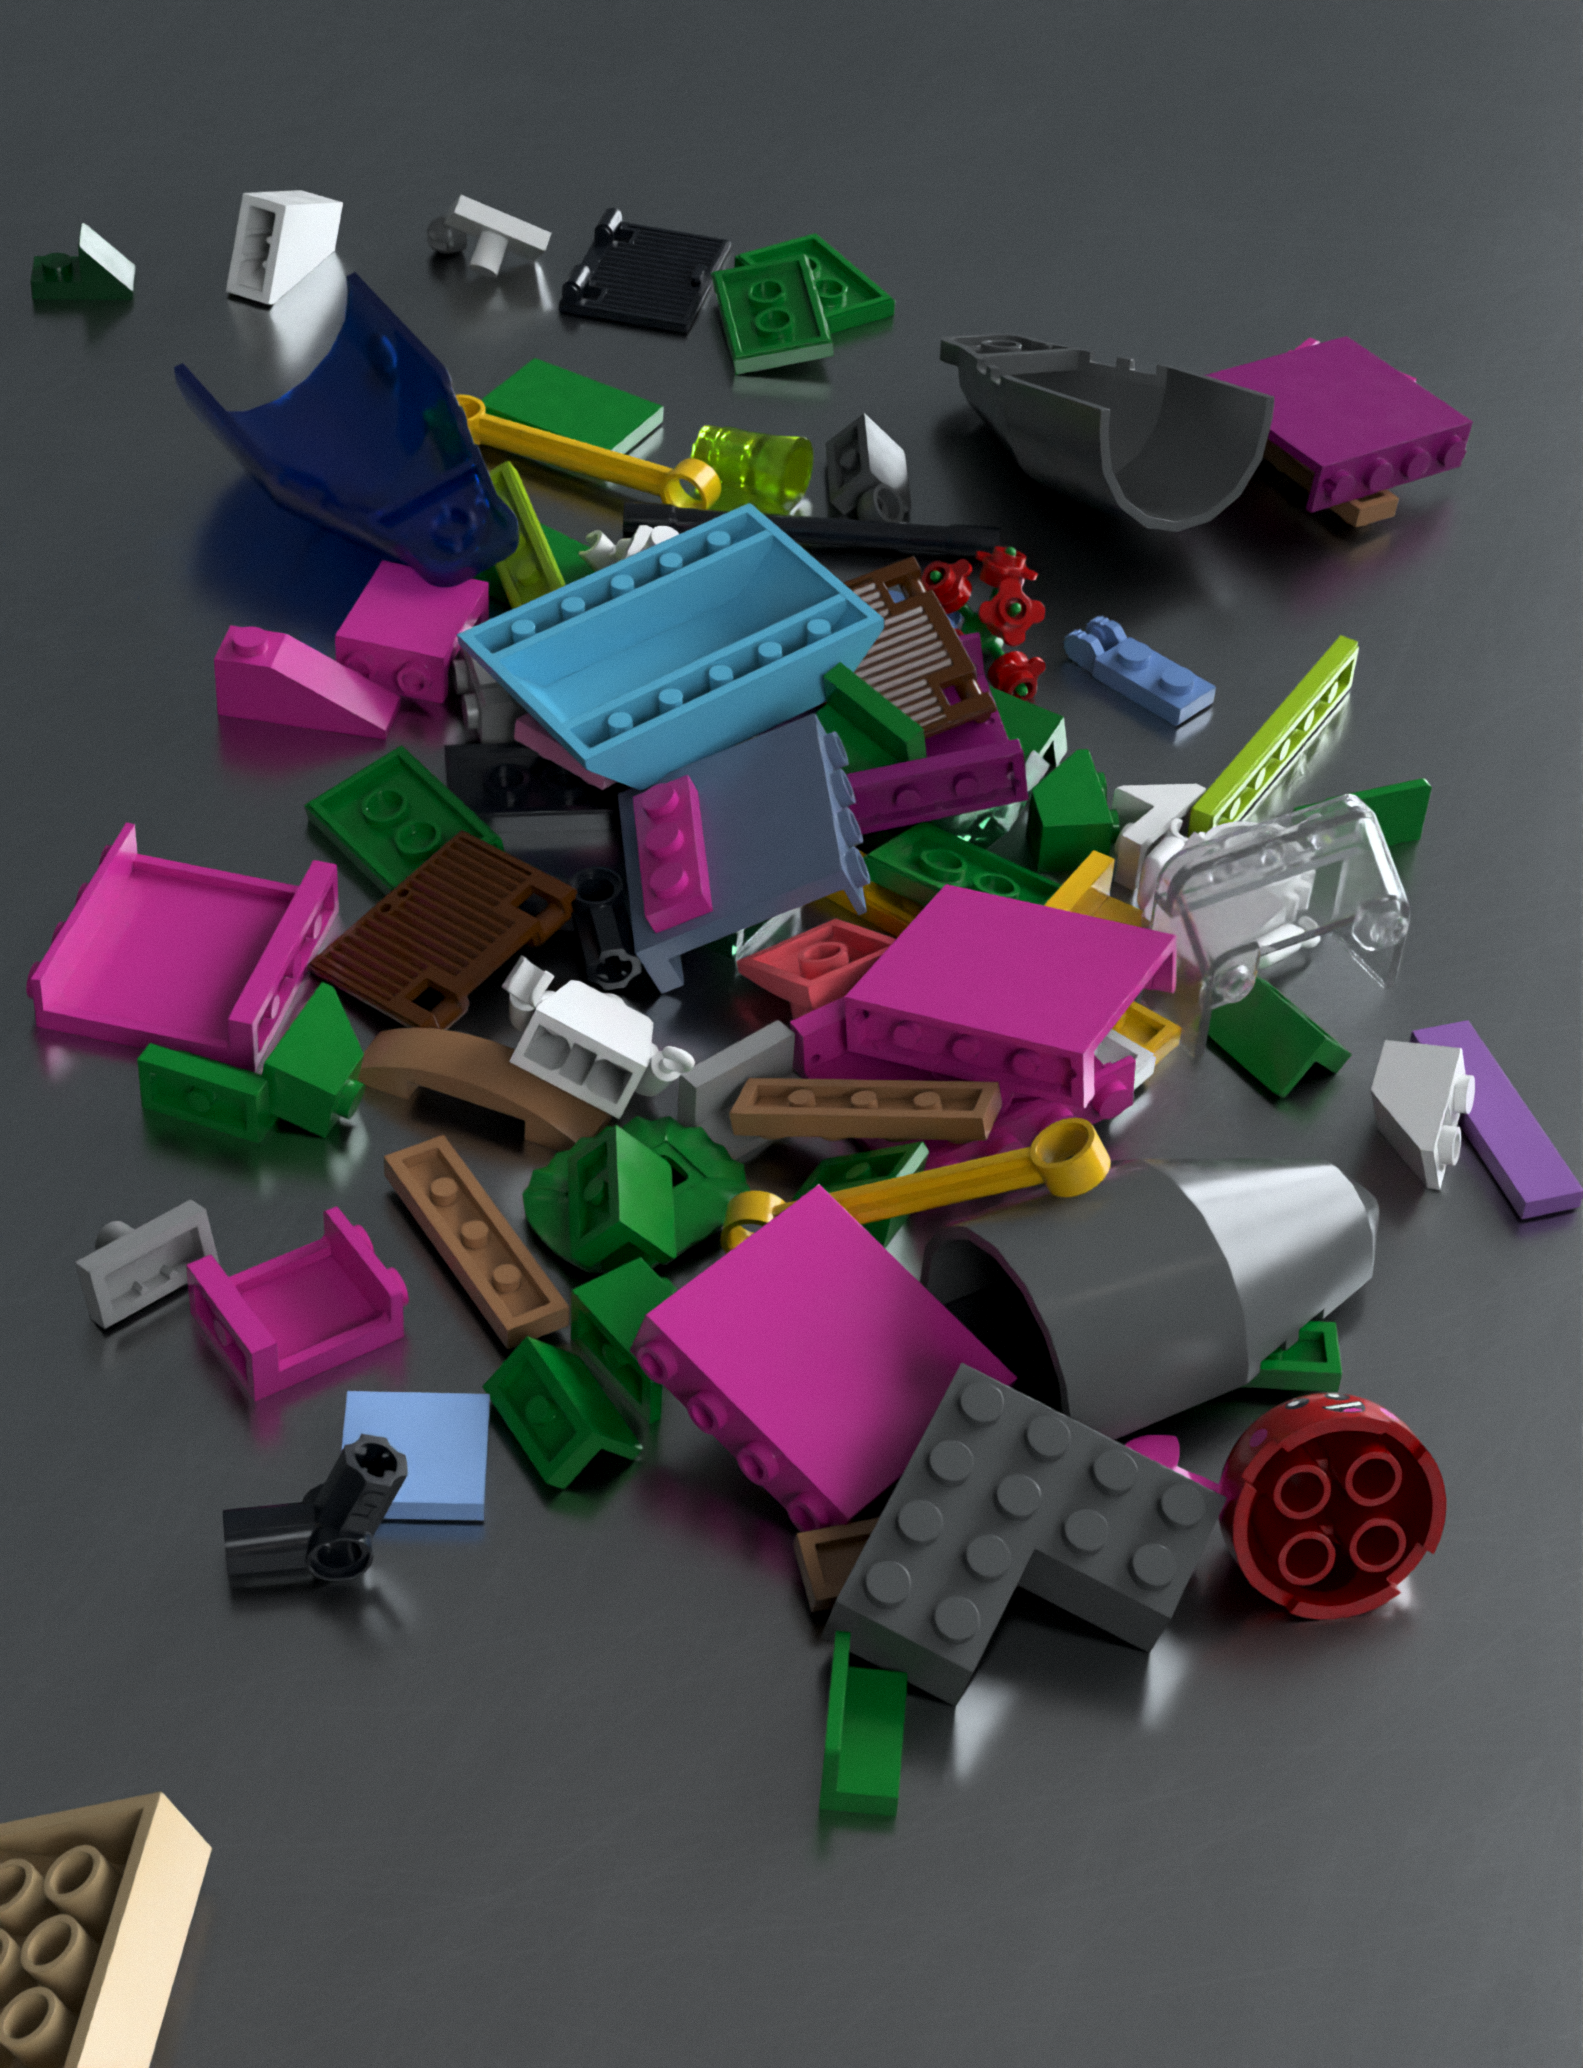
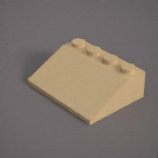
M162 1791L0 1824V2068H149L212 1847Z

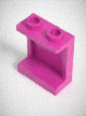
M382 560L335 634L336 661L395 694L443 703L448 695V670L452 660L455 659L460 650L457 634L489 620V582Z
M337 1206L323 1212L324 1235L321 1239L230 1277L226 1275L212 1254L186 1265L190 1313L255 1402L404 1337L403 1307L408 1305L409 1297L401 1275L393 1267L385 1268L375 1255L372 1242L365 1229L359 1224L353 1226Z

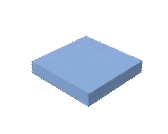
M347 1391L341 1452L345 1445L353 1444L359 1440L361 1434L386 1438L396 1451L406 1456L408 1475L385 1514L384 1519L484 1520L490 1394Z

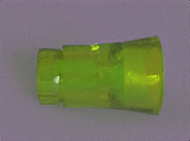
M705 425L700 430L698 439L693 444L691 458L707 463L716 472L721 485L759 496L786 510L793 509L802 500L808 488L813 469V448L807 437L777 436L746 431L730 426L721 428L714 425Z

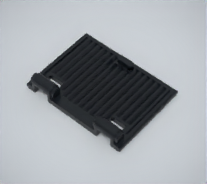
M608 208L595 228L594 241L582 263L572 268L562 286V298L559 301L558 310L686 333L712 284L711 273L719 271L731 247V241L622 222L621 212L617 208ZM614 236L627 238L630 241L628 243L614 241ZM582 293L599 297L597 300L582 298Z

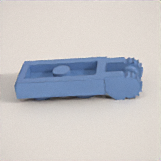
M1103 615L1101 617L1097 616L1088 622V626L1085 628L1087 633L1079 629L1072 631L1064 637L1063 648L1066 651L1065 654L1069 656V659L1073 660V663L1077 662L1078 666L1092 673V677L1174 726L1181 724L1214 702L1216 686L1193 674L1189 669L1181 667L1150 649L1146 644L1138 642L1132 637L1127 638L1121 625L1114 620L1110 621L1108 617L1105 618Z

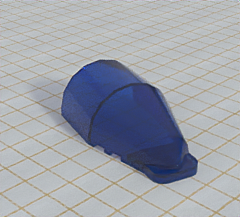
M356 272L346 276L348 295L345 321L330 352L307 379L279 399L248 411H226L183 363L174 367L176 383L188 407L279 508L388 562L412 566L426 582L441 588L462 584L508 558L516 551L519 545L518 519L514 512L497 495L479 447L474 443L469 431L463 407L459 406L453 391L452 380L447 368Z

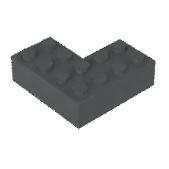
M961 1363L837 1597L821 1637L834 1643L836 1630L851 1632L850 1652L884 1670L907 1672V1682L955 1707L1016 1585L1150 1653L1173 1616L1227 1497Z

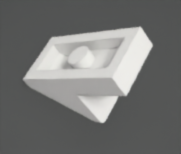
M1199 784L1128 785L1115 789L1112 809H1116L1119 816L1120 834L1114 847V852L1118 855L1114 881L1133 891L1139 887L1144 859L1166 838L1171 822L1175 818L1183 821L1179 834L1187 838L1191 809L1206 792L1205 787Z

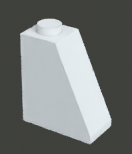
M302 190L243 193L226 292L268 305L277 302L334 252L343 202Z

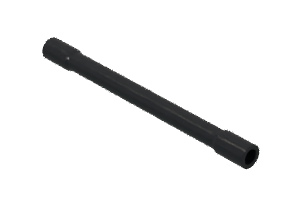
M625 501L623 533L635 534L639 525H647L653 529L658 526H668L681 534L730 511L680 508L672 504ZM763 513L796 543L945 553L954 557L975 558L977 551L993 554L994 547L999 546L1000 527L962 524L937 526Z

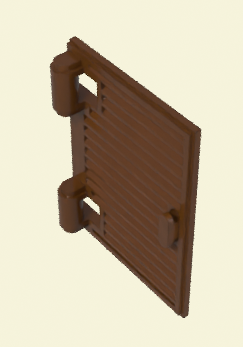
M914 556L843 582L884 618V629L854 673L924 728L925 739L970 721H975L976 723L986 722L991 717V713L997 711L988 691L983 693L978 685L976 668L932 589L927 591L922 583L921 568ZM899 584L905 600L895 603L887 588ZM954 686L961 702L950 706L942 690ZM827 701L818 705L819 708L821 709L822 707H824L827 704Z
M461 830L308 963L307 970L408 1028L448 1030L467 1013V1007L470 1006L467 995L525 943L530 947L541 946L571 919V914L573 913L571 902L578 893L574 887ZM533 893L546 899L548 906L536 917L517 908ZM429 986L441 992L444 997L430 1012L412 1002Z

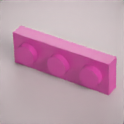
M685 775L668 783L657 784L646 792L633 796L645 918L654 932L659 933L712 912L699 796L690 777Z

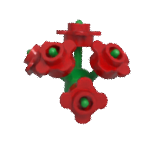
M996 546L994 547L993 554L983 551L976 552L975 558L983 562L979 579L993 586L989 601H984L979 606L977 612H974L966 603L972 593L971 582L967 579L972 572L971 564L965 559H960L954 564H947L941 561H934L929 564L922 575V583L926 590H933L946 614L958 611L965 619L961 629L954 628L957 635L962 636L979 632L982 655L991 654L995 660L987 673L988 681L992 687L1024 701L1034 697L1037 693L1038 677L1046 669L1045 662L1040 657H1033L1029 660L1024 653L1019 651L1005 654L1001 649L1003 643L1009 646L1022 644L1026 638L1025 632L1032 624H1039L1045 617L1044 605L1038 600H1031L1022 592L1025 579L1036 580L1038 573L1026 567L1025 561L1027 557L1016 551L1013 547Z

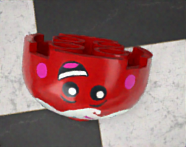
M1317 1393L1305 1395L1283 1402L1261 1415L1243 1432L1233 1446L1222 1469L1218 1493L1227 1497L1218 1517L1219 1525L1226 1546L1238 1567L1253 1588L1255 1587L1272 1601L1285 1606L1289 1613L1304 1618H1348L1371 1611L1392 1600L1401 1593L1397 1585L1415 1569L1426 1551L1432 1554L1435 1553L1445 1525L1447 1502L1445 1485L1438 1465L1430 1452L1411 1429L1394 1413L1368 1399L1349 1394ZM1332 1542L1340 1544L1358 1567L1355 1578L1338 1590L1318 1592L1296 1586L1311 1585L1327 1576L1335 1562V1549Z

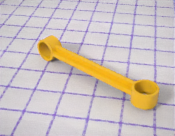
M470 395L446 396L438 400L433 407L435 439L439 444L447 448L468 449L484 444L656 495L661 498L663 504H672L680 508L709 510L721 495V483L718 475L707 463L698 459H685L679 462L674 469L486 414L485 404L480 399ZM679 479L686 480L695 486L702 501L690 497L683 490Z
M1067 1118L1057 1121L1042 1130L1033 1140L1030 1147L829 1194L862 1225L1043 1183L1048 1191L1055 1196H1078L1092 1190L1106 1177L1111 1161L1094 1126L1088 1120ZM746 1191L733 1197L727 1206L720 1237L724 1252L727 1254L753 1234V1232L744 1229L740 1225L756 1224L764 1226L796 1201L786 1203L778 1196L764 1191Z

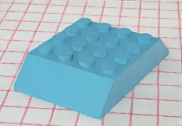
M748 503L457 634L458 644L586 770L641 791L657 783L669 772L733 747L826 702L823 676L839 662L854 672L884 629V618L756 507Z

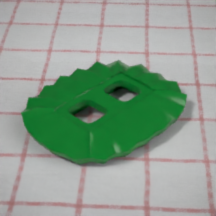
M636 1116L621 1127L666 1160L686 1179V1181L673 1187L677 1257L692 1246L705 1242L714 1233L722 1230L730 1200L740 1193L750 1191V1187L746 1183L744 1164L732 1159L725 1146L713 1142L702 1127H684L671 1116L653 1121ZM606 1126L595 1137H581L570 1150L557 1152L547 1167L533 1170L529 1186L522 1192L527 1220L538 1237L558 1257L588 1274H606L639 1257L651 1268L660 1264L629 1241L591 1268L586 1267L570 1256L567 1159L610 1129L611 1126Z

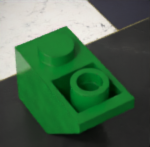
M1077 749L1031 789L1026 838L1037 873L1075 871L1093 850L1109 856L1110 845L1116 843L1117 837L1120 834L1119 816L1116 809L1108 808L1105 774L1103 772H1096L1089 749Z

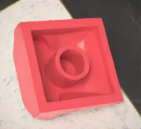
M835 918L736 962L740 974L775 996L788 1001L792 1019L794 1020L846 996L896 939Z

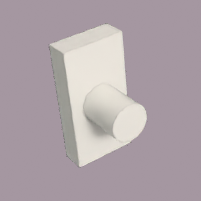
M460 195L450 205L444 223L478 238L469 268L478 274L492 278L497 277L506 250L535 261L546 251L551 233L463 195Z

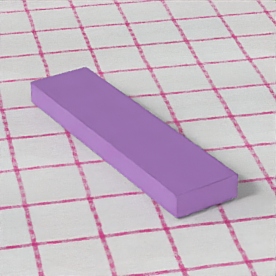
M1469 1020L1412 1031L1410 1043L1462 1048L1465 1074L1474 1076L1475 1094L1471 1112L1469 1114L1461 1113L1458 1123L1520 1218L1525 1219L1580 1207L1583 1198L1582 1186Z

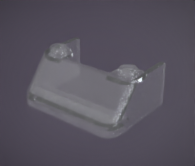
M1342 795L1185 848L1173 855L1164 864L1157 878L1149 929L1177 935L1176 990L1172 994L1143 988L1138 995V1000L1144 1007L1182 1028L1179 1045L1193 1060L1204 1056L1212 1009L1228 1003H1235L1245 998L1254 987L1261 956L1329 933L1385 990L1395 986L1410 922L1411 907L1376 814L1356 795Z

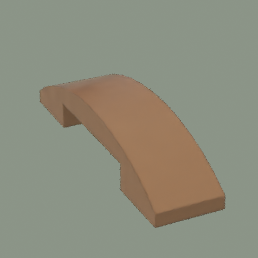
M398 1028L379 1032L364 1052L358 1081L368 1087L407 1100L418 1085L525 1120V1140L558 1151L570 1150L581 1137H595L607 1126L612 1115L509 1062L515 1049L481 1037L449 1030Z

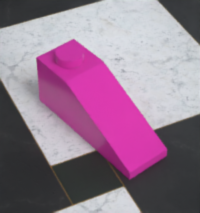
M230 625L214 657L218 715L386 740L400 708V696L286 633L265 631L252 626L238 627Z

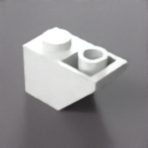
M1385 1040L1371 1087L1378 1130L1426 1188L1440 1190L1446 1166H1455L1459 1158L1461 1129L1457 1125L1461 1113L1469 1114L1471 1112L1475 1094L1474 1076L1465 1074L1462 1048Z

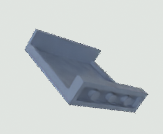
M815 713L669 772L657 783L640 791L631 788L618 793L635 954L661 994L684 985L680 954L840 890H844L858 916L867 912L863 886L870 884V876L862 855L855 848L856 845L863 843V837L853 812L848 808V806L855 804L856 800L849 779L841 769L849 764L848 757L838 734L835 731L827 734ZM688 775L696 787L699 796L713 911L655 933L645 918L633 796L646 792L657 784L668 783Z

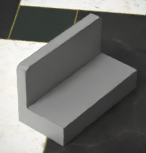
M777 1020L698 1063L691 1071L681 1073L679 1076L677 1121L684 1127H702L713 1142L725 1146L729 1155L734 1160L769 1141L760 1136L734 1135L729 1113L748 1078L801 1079L792 1071L795 1033Z

